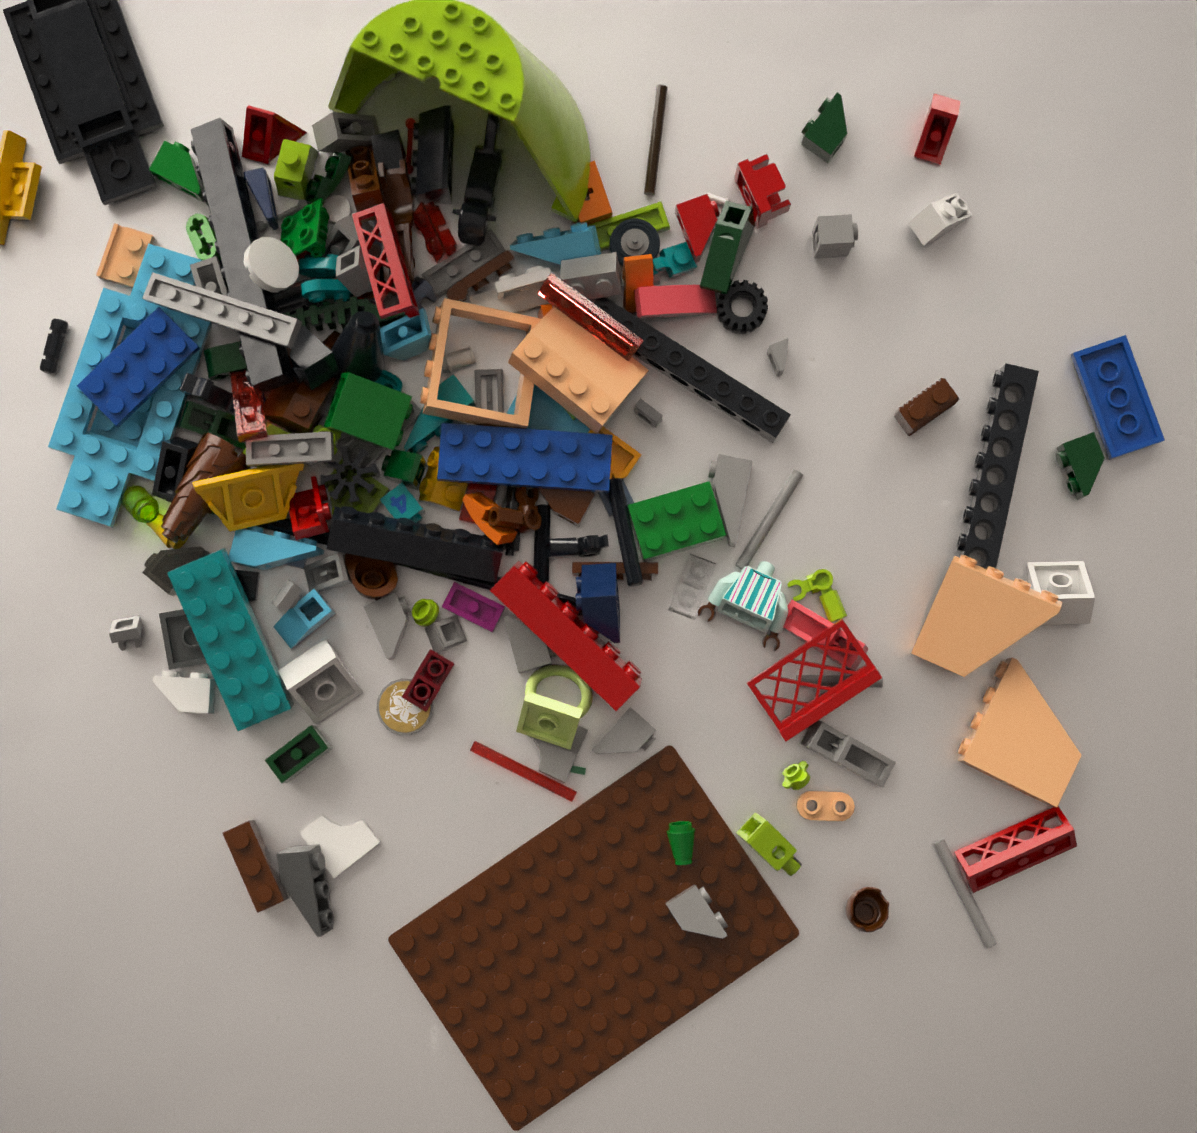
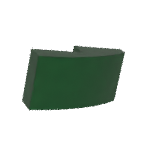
M334 151L325 164L326 176L323 177L315 174L314 178L309 180L306 187V195H308L306 200L313 203L322 198L324 201L342 180L352 157Z

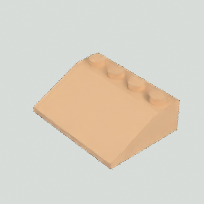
M560 300L527 334L512 352L508 361L511 366L596 434L649 371L563 300Z

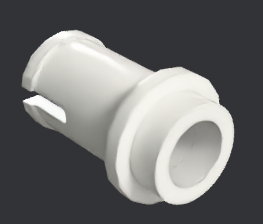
M471 346L448 354L445 351L442 364L443 372L449 371V373H453V369L476 363Z

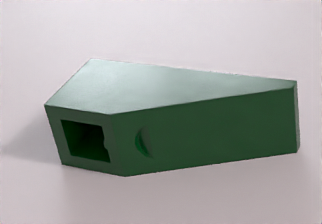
M730 201L725 202L715 226L700 288L727 295L755 228L753 207Z

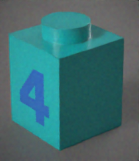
M402 482L380 499L382 504L396 519L408 518L416 523H420L423 520L421 515L425 513L424 509Z

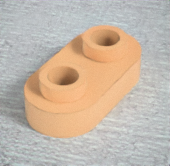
M807 791L802 793L796 802V809L799 815L808 820L844 821L852 816L855 808L853 799L843 792ZM809 800H814L817 804L814 811H809L806 807ZM838 801H842L845 804L843 812H838L835 809Z

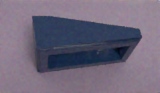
M262 167L245 171L243 173L244 178L269 226L272 227L273 231L278 230L279 222L273 190L266 170Z

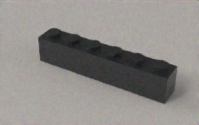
M344 506L334 508L326 550L496 583L503 555V544L497 545L486 535L471 534L464 529L451 530L442 528L434 523L421 524L413 522L408 518L396 519L386 517L379 512L365 513L357 511L355 508Z

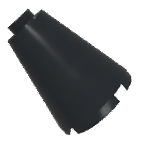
M367 311L355 313L330 350L333 352L340 371L339 374L334 376L337 380H340L342 373L347 372L373 382L380 378L384 369V355L379 320L374 314Z

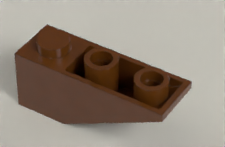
M372 145L356 146L351 150L345 151V155L352 157L348 166V173L356 211L360 212L382 203L385 204ZM373 216V217L364 219V220H362L361 222L364 223V222H369V221H373V220H377V219H376V216Z
M538 488V491L550 506L552 512L577 527H580L595 499V494L588 491Z

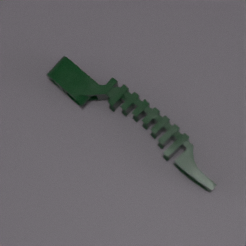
M350 297V301L346 302L343 299L336 300L335 304H331L330 301L322 302L323 306L321 307L310 305L309 310L299 308L296 309L294 314L290 312L283 313L302 322L301 326L304 325L309 331V323L315 326L316 331L323 330L322 320L324 319L325 324L327 323L330 330L337 329L335 320L337 316L338 324L344 329L349 322L348 314H351L352 317L360 311L374 314L379 320L380 328L407 316L402 312L381 319L376 305L372 304L367 298L358 299L356 297ZM241 341L204 350L209 380L218 381L246 375V360L242 357L239 349Z

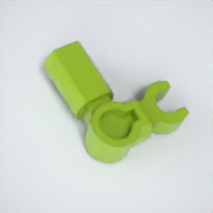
M819 569L815 573L806 576L807 580L794 579L787 584L788 588L797 585L802 590L800 595L793 597L794 601L803 600L808 592L815 594L821 591L822 595L819 596L826 617L831 623L847 617L838 591L833 590L831 587L833 576L828 570Z

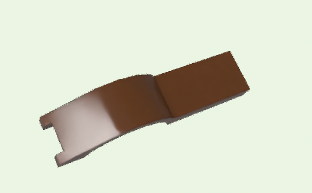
M405 159L399 160L400 168L387 170L383 162L378 163V177L385 205L392 213L410 281L413 282L414 264L411 228L414 221V206L407 162ZM383 266L384 282L386 283L391 275V270Z

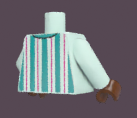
M762 561L756 570L745 566L740 573L733 572L720 579L708 597V604L699 608L698 616H701L704 609L709 608L712 615L707 622L713 621L716 616L715 607L719 606L718 612L764 633H767L769 629L770 634L763 638L762 645L765 648L766 641L769 638H774L776 640L774 651H776L780 647L778 634L783 631L788 616V607L785 595L780 591L782 583L780 580L772 577L775 567L769 562Z

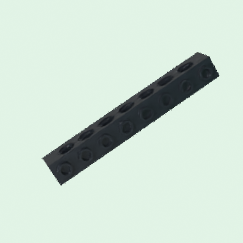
M606 297L596 298L584 316L587 321L618 346L771 443H774L791 415Z
M1007 363L1000 368V371L996 370L993 377L992 387H996L994 398L990 397L986 409V414H990L988 425L984 424L980 441H984L982 452L978 451L974 468L978 469L976 479H972L968 495L972 496L971 505L965 508L962 520L963 523H966L964 534L960 533L956 547L960 551L959 558L961 555L969 557L970 553H977L982 560L980 567L984 569L997 567L1039 373L1037 370ZM1005 390L1013 391L1017 396V401L1014 403L1009 402L1005 398ZM1000 417H1006L1010 420L1011 428L1009 430L1001 428L999 425ZM994 444H1000L1004 447V457H998L994 454ZM988 471H994L998 474V484H991L988 481ZM982 498L992 501V512H986L982 509ZM977 525L986 528L988 534L985 540L979 539L976 536L975 527Z

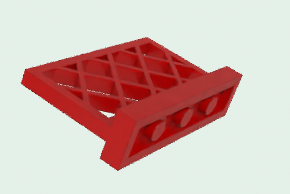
M840 619L749 680L747 685L772 719L783 739L788 741L882 679V676L844 620ZM839 628H842L847 635L845 648L829 645L831 634ZM826 638L825 644L819 643L821 640ZM850 641L856 650L849 649ZM813 646L824 648L821 664L805 661L808 649ZM828 649L844 652L841 668L825 665ZM848 653L860 655L866 665L857 671L845 669ZM802 654L801 660L795 659L796 657ZM789 662L800 664L797 680L781 677L784 665ZM804 665L820 668L817 684L801 681ZM824 669L840 672L839 682L833 687L821 685ZM778 670L777 676L771 675L772 673ZM844 673L851 674L843 679ZM765 678L776 680L774 696L761 694L756 684ZM780 681L796 684L794 700L777 697ZM800 685L816 688L815 698L809 703L797 700ZM820 689L827 690L819 695ZM766 699L773 700L771 707ZM776 701L793 704L791 714L780 721L774 712ZM796 705L803 706L795 711Z

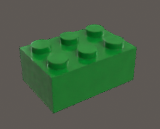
M710 481L627 506L643 562L720 541L726 537Z

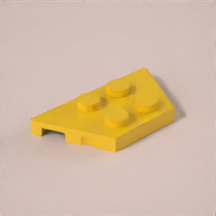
M304 464L262 466L195 481L192 484L198 495L205 500L209 508L231 532L286 519L290 508L289 502L294 497L297 488L295 483L299 472L303 471Z

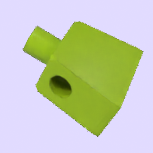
M287 139L283 140L274 172V181L279 196L299 201L306 200V187L309 180L312 179L319 153L318 150L308 144ZM288 182H289V183H292V184L295 185V186H289V185H287V184H288Z
M756 812L736 832L742 840L776 871L782 868L789 876H792L800 869L802 863L793 856L797 849L766 819Z

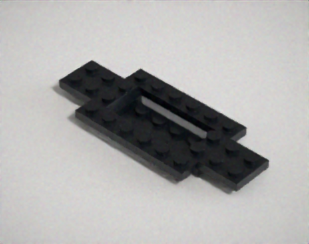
M27 0L2 9L57 162L62 164L85 155L101 202L104 205L156 187L154 177L149 171L150 166L139 135L164 126L119 1Z

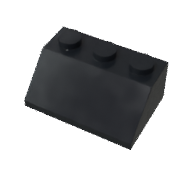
M444 105L419 113V123H414L413 136L414 140H418V150H413L412 165L417 167V177H412L411 193L416 194L418 203L451 204L455 123L451 105Z

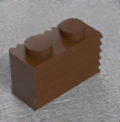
M940 378L939 381H936L929 388L927 387L925 391L913 397L911 401L909 400L902 407H899L894 417L906 434L911 436L955 405L960 399L946 379Z

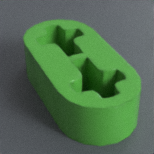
M201 213L192 215L186 223V231L196 255L201 260L217 256L220 261L221 257L215 248V241H217L215 231L211 228L208 217ZM201 223H203V224L201 225V230H202V233H203V234H201V233L198 232V230L200 229V224H201Z

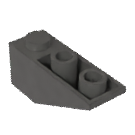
M320 844L288 847L277 853L282 885L316 936H323L333 929L334 914L329 905L330 888L325 879V857L321 853Z

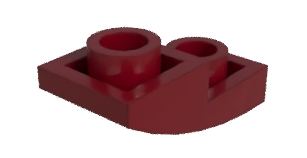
M430 649L411 679L402 698L427 712L454 663Z

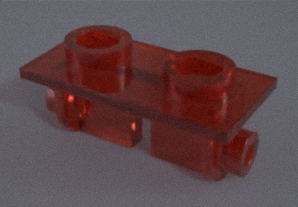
M420 202L414 211V224L422 232L428 253L438 263L445 253L447 256H450L457 251V243L449 228L442 231L439 230V227L446 225L439 206L435 205L434 202H429L425 205L423 202Z

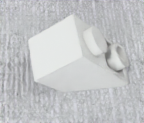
M954 193L929 204L908 224L921 243L926 245L951 231L970 218L972 214L968 209L967 202L957 193Z
M162 671V677L153 676V683L179 712L214 714L216 682L214 679H208V673L191 672L190 678L179 677V672Z

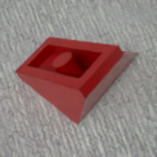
M248 105L246 107L242 157L269 164L270 161L279 155L284 139L296 142L308 132L275 112Z

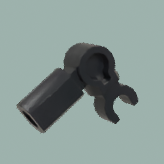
M590 535L577 539L576 537L556 538L545 541L547 558L575 557L578 554L579 557L600 555L602 548L609 547L608 535L600 537L598 535Z

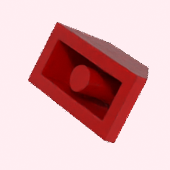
M934 93L914 157L941 165L959 115L961 101Z
M708 194L677 204L675 208L677 220L695 263L700 262L715 229L717 217L720 216L715 200L710 201Z

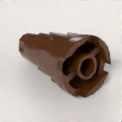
M211 433L203 434L186 466L188 469L175 490L176 495L162 519L161 528L164 529L162 533L164 537L177 543L178 540L184 541L187 536L193 534L207 514H211L213 511L195 491L192 482L249 470L251 467L246 465V455L243 452L238 456V453L234 450L236 447Z

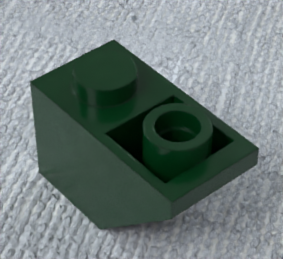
M838 92L832 99L827 97L818 109V112L821 114L815 121L810 119L801 132L804 134L801 144L826 163H829L848 134L842 95Z
M1094 432L1063 443L1056 448L1058 451L1056 453L1058 465L1061 469H1065L1068 476L1066 480L1068 490L1072 495L1076 496L1077 500L1090 494L1105 459Z

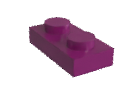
M456 582L453 583L442 605V608L492 633L506 608Z

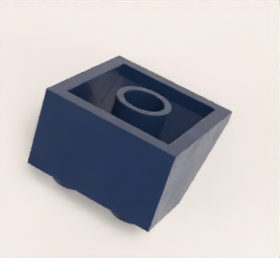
M616 563L582 565L581 576L576 577L577 610H582L583 622L613 643H620V603Z

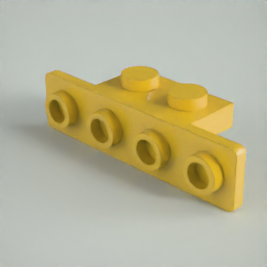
M10 130L3 131L0 144V245L5 244L10 219L31 220L42 166L36 163L22 162L27 140Z

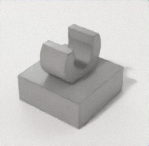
M140 615L111 622L109 636L112 643L118 642L120 650L124 651L126 649V640L131 639L135 642L136 648L140 647L143 627Z

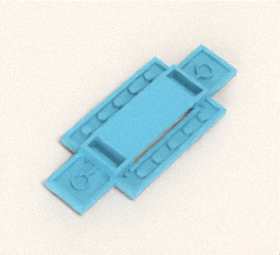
M148 243L131 295L103 288L48 445L53 450L74 456L56 508L57 510L113 528L130 476L136 475L155 481L162 441L174 437L187 396L180 391L186 373L195 376L212 323L147 302L142 298L152 272L196 286L190 265L202 260ZM160 307L201 349L119 428L98 408L91 430L87 431L96 405L77 385L116 348L123 325L126 329L121 342Z

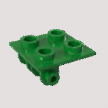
M322 198L306 205L295 214L287 216L281 224L280 241L287 245L295 256L307 250L311 253L312 257L321 258L326 252L325 241L327 240L330 215L327 209L322 207Z

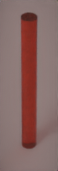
M474 741L470 749L471 752L571 802L577 791L477 741Z

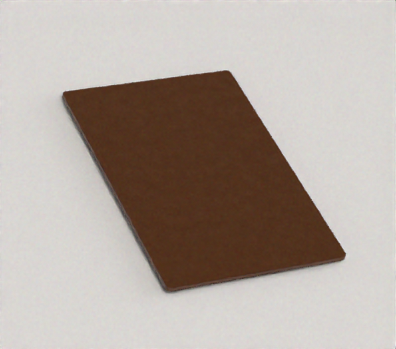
M669 745L389 936L388 941L510 1127L514 1131H518L799 936V930L676 749ZM677 821L692 822L695 836L691 864L675 865V859L666 832L669 830V823ZM694 884L698 890L704 887L712 900L708 906L714 914L720 912L728 925L724 929L728 936L722 939L682 930L667 907L666 902Z

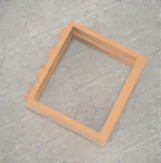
M444 298L441 306L435 307L432 323L437 324L436 333H431L432 336L428 345V350L433 352L431 360L426 361L424 377H428L427 387H422L420 403L424 404L423 414L481 426L526 429L529 423L534 383L521 373L514 415L438 400L437 395L450 315L526 331V336L541 321V318Z

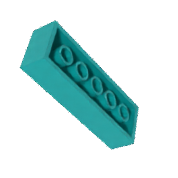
M220 549L167 572L237 731L290 710L294 705L293 700L278 672V666L226 549Z

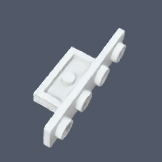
M536 266L528 269L526 274L519 276L515 274L504 275L499 278L500 281L495 282L496 289L470 296V302L479 306L519 313L540 307L541 305L565 300L560 284V271L551 273L549 267L543 269L542 266Z

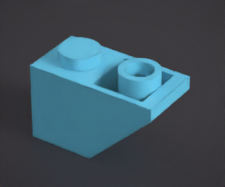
M313 589L301 598L292 609H289L273 627L287 645L293 649L334 616L336 612L319 591Z

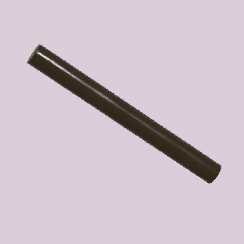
M665 85L656 86L644 187L645 195H655L667 96V86Z

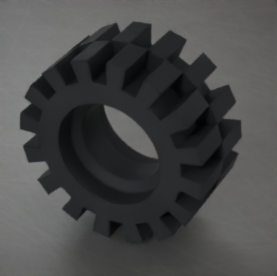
M739 280L730 285L727 295L720 293L717 302V313L719 321L724 324V328L732 329L731 332L733 333L739 331L741 334H746V331L751 333L755 331L756 327H760L768 311L767 296H764V290L757 288L758 284L754 282L749 284L748 280H743V282L739 283ZM738 297H745L751 301L753 311L746 317H739L732 311V302Z

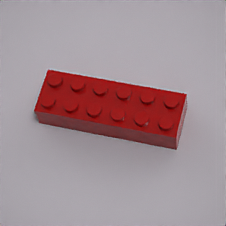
M518 561L490 591L617 711L641 687V670L630 660L627 663L623 661L619 655L621 653L620 650L612 642L608 641L605 643L599 638L600 633L578 617L579 611L570 602L567 601L564 604L557 597L559 592L549 582L546 581L543 584L536 577L538 572L528 562L522 564Z

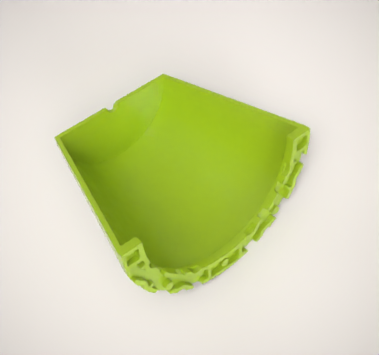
M457 0L406 1L381 12L362 28L348 49L328 105L330 110L337 113L358 114L362 106L375 93V89L381 83L389 82L395 78V74L398 72H402L422 82H425L428 78H436L441 83V91L503 118L512 124L556 195L551 211L577 223L588 193L591 162L588 134L575 100L561 80L544 63L491 16L470 4Z

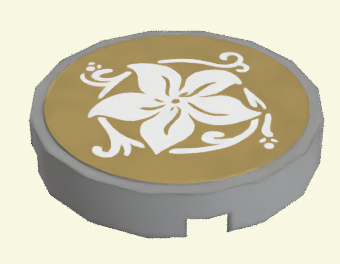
M401 678L390 682L382 689L377 699L376 711L380 722L387 730L397 735H412L420 732L429 724L433 715L434 702H432L427 712H424L402 698L411 679Z

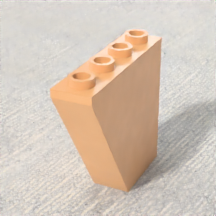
M961 555L959 558L954 556L911 654L965 677L1058 614L1062 606V602L1058 601L1059 597L1046 590H1042L1041 593L1031 589V584L1024 580L1015 578L1012 581L1003 577L1004 573L996 568L988 567L984 569L976 565L977 561L971 557Z
M1013 657L1008 658L1006 662L1001 661L995 671L994 676L998 678L994 687L989 686L983 696L984 708L981 713L977 712L971 721L970 727L973 728L969 739L964 738L958 749V753L961 756L958 761L1050 807H1058L1082 755L1020 662Z

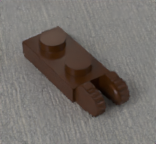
M506 250L454 284L452 288L447 290V299L465 302L468 292L474 289L477 293L490 284L488 280L496 274L502 277L513 269L512 264L515 263V258L510 250Z

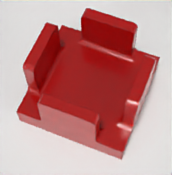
M767 154L750 162L748 159L739 162L734 181L745 204L753 207L754 221L757 229L767 225L769 220L788 212L791 206L789 199L781 202L778 192L784 190L786 185L776 164L771 163L768 165L770 159Z

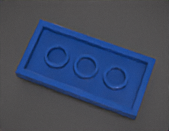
M158 307L95 367L77 387L119 428L201 348Z
M1126 335L1071 354L1109 460L1165 441Z

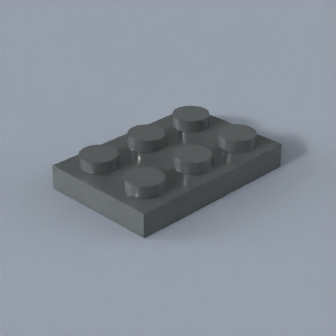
M184 610L159 613L169 670L207 663Z

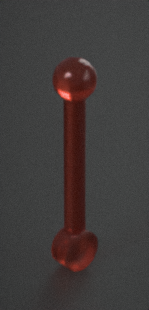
M408 118L405 121V126L408 129L406 162L409 174H412L414 171L411 161L413 128L416 121L413 118Z

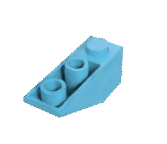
M587 222L573 224L570 226L571 230L561 232L560 228L547 229L543 231L544 235L533 237V233L521 234L516 236L517 240H514L510 245V250L561 265L562 260L601 254L595 225L587 226Z
M253 526L235 531L229 558L235 564L266 570L323 555L325 550L316 546L317 541L303 538L297 542L289 540L291 536L289 534L274 531L272 536L263 534V528Z

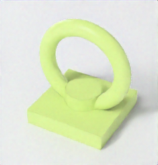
M547 665L539 668L529 677L526 683L525 699L516 732L571 750L580 718L589 711L592 705V688L568 666ZM550 676L566 677L579 687L582 695L581 702L577 707L538 695L536 694L538 684Z

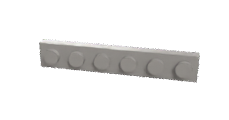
M153 272L142 298L147 302L290 349L293 348L302 324L296 318Z

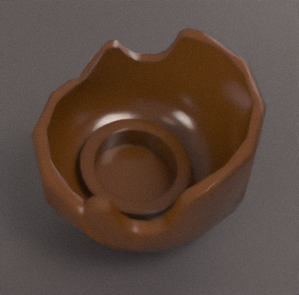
M864 887L854 891L848 898L845 907L848 921L858 931L874 932L882 928L888 920L889 902L882 895L880 889Z

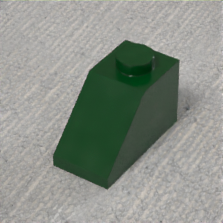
M394 449L391 456H385L381 471H384L383 476L386 480L397 484L402 482L406 487L418 490L427 463L423 455Z

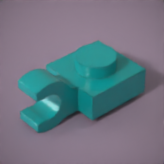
M687 242L662 249L659 252L660 257L653 259V275L667 271L669 278H673L694 271L697 268Z

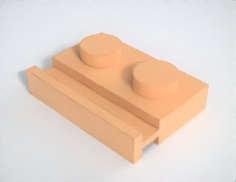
M114 223L96 276L100 279H106L133 289L148 243L153 245L155 237Z

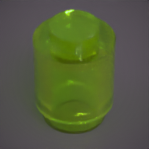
M139 485L131 486L123 493L121 498L122 506L136 521L150 523L157 518L159 504L144 487Z

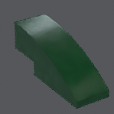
M190 400L186 401L177 425L178 429L201 437L204 433L207 434L208 432L227 441L237 449L244 451L246 448V440L237 433L248 420ZM250 422V423H252L255 427H257L259 430L262 428L261 425H258V424H256V423Z

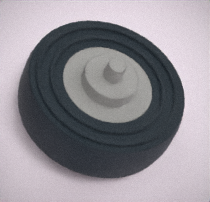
M628 219L621 222L613 230L610 237V252L617 253L619 265L622 267L624 257L652 254L654 259L657 258L660 250V238L656 229L642 219Z

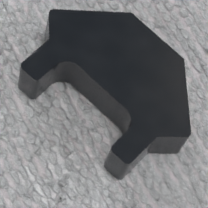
M186 373L180 391L186 396L237 417H245L251 403L250 399L228 392L214 385V382L209 379L200 378Z

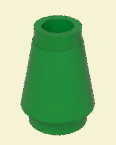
M677 821L669 823V830L666 832L675 859V865L691 864L695 836L692 822Z

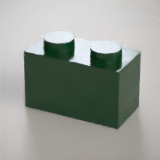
M310 725L265 759V762L281 783H288L333 748L317 726Z

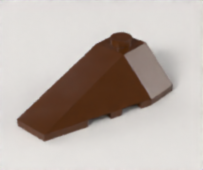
M334 330L322 343L331 349L341 333ZM332 377L311 390L303 382L298 383L294 378V382L275 388L270 392L259 413V417L295 433H314L313 429L318 426L337 389L339 380Z

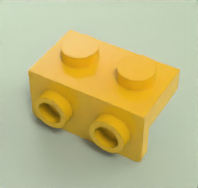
M434 447L427 460L428 469L426 476L422 479L419 486V500L431 502L453 511H460L468 483L437 480L440 447Z

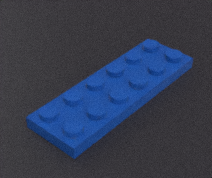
M442 423L437 480L609 493L613 435Z

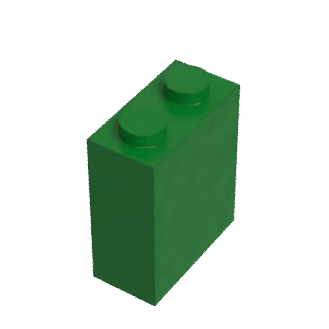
M349 372L342 373L324 427L385 450H394L395 446H399L403 437V430L401 428L404 419L407 420L411 414L413 405L410 401L412 396Z

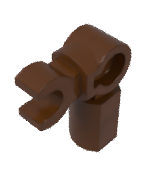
M526 487L516 488L515 497L519 502L517 510L492 507L488 512V524L490 526L517 529L520 533L535 531L540 528L542 522L535 503L539 498L538 488L528 490V496L526 494Z

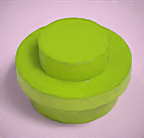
M421 599L412 608V617L415 623L421 627L431 625L439 614L438 604L431 599Z

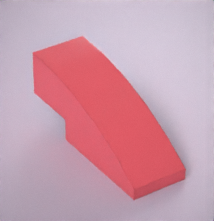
M700 285L639 287L634 290L636 314L639 319L717 313L715 292L702 289Z
M791 600L787 606L788 616L784 629L804 643L833 625L830 621L794 600ZM839 628L831 634L829 645L845 648L847 635ZM826 638L821 640L819 643L825 644ZM857 640L864 649V651L867 653L869 649L866 646V644ZM850 641L849 649L856 650ZM812 647L823 654L824 648ZM828 649L826 657L842 666L844 652ZM848 653L845 668L856 670L862 661V657Z

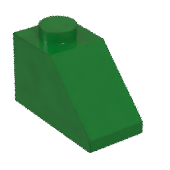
M164 140L149 171L154 178L204 202L203 186L197 173L195 161L189 153L190 150L181 143L174 142V144H171Z

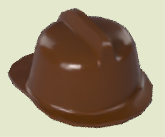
M345 553V563L356 591L361 596L377 601L383 596L390 594L396 588L398 577L393 562Z

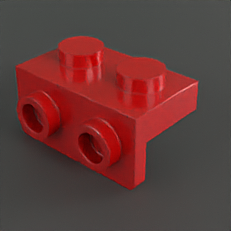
M316 476L311 477L313 489L295 493L289 502L292 529L296 540L329 532L327 520L332 519L328 502L324 503L329 501L325 486L323 484L319 485Z

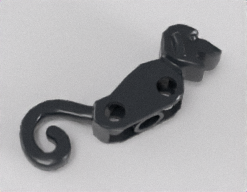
M492 113L488 114L484 146L476 145L464 203L461 209H453L452 211L453 214L459 215L458 238L460 242L480 246L485 242L489 221L496 222L497 219L496 216L490 214L494 207L504 151L495 148L497 132L501 128L503 118Z

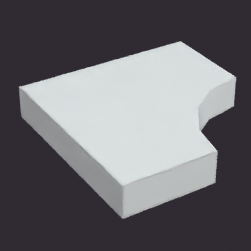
M321 815L300 832V835L308 845L320 844L321 853L325 857V868L333 878H336L381 843L364 820L353 825L342 826L331 822L324 815Z

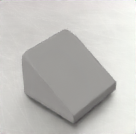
M788 338L770 345L767 350L768 358L778 377L785 370Z
M457 615L434 622L425 628L432 649L436 653L467 641Z

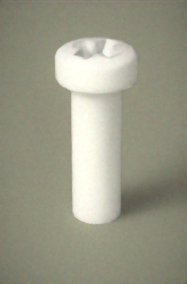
M706 192L710 201L715 200L716 204L723 207L726 201H730V198L726 197V199Z

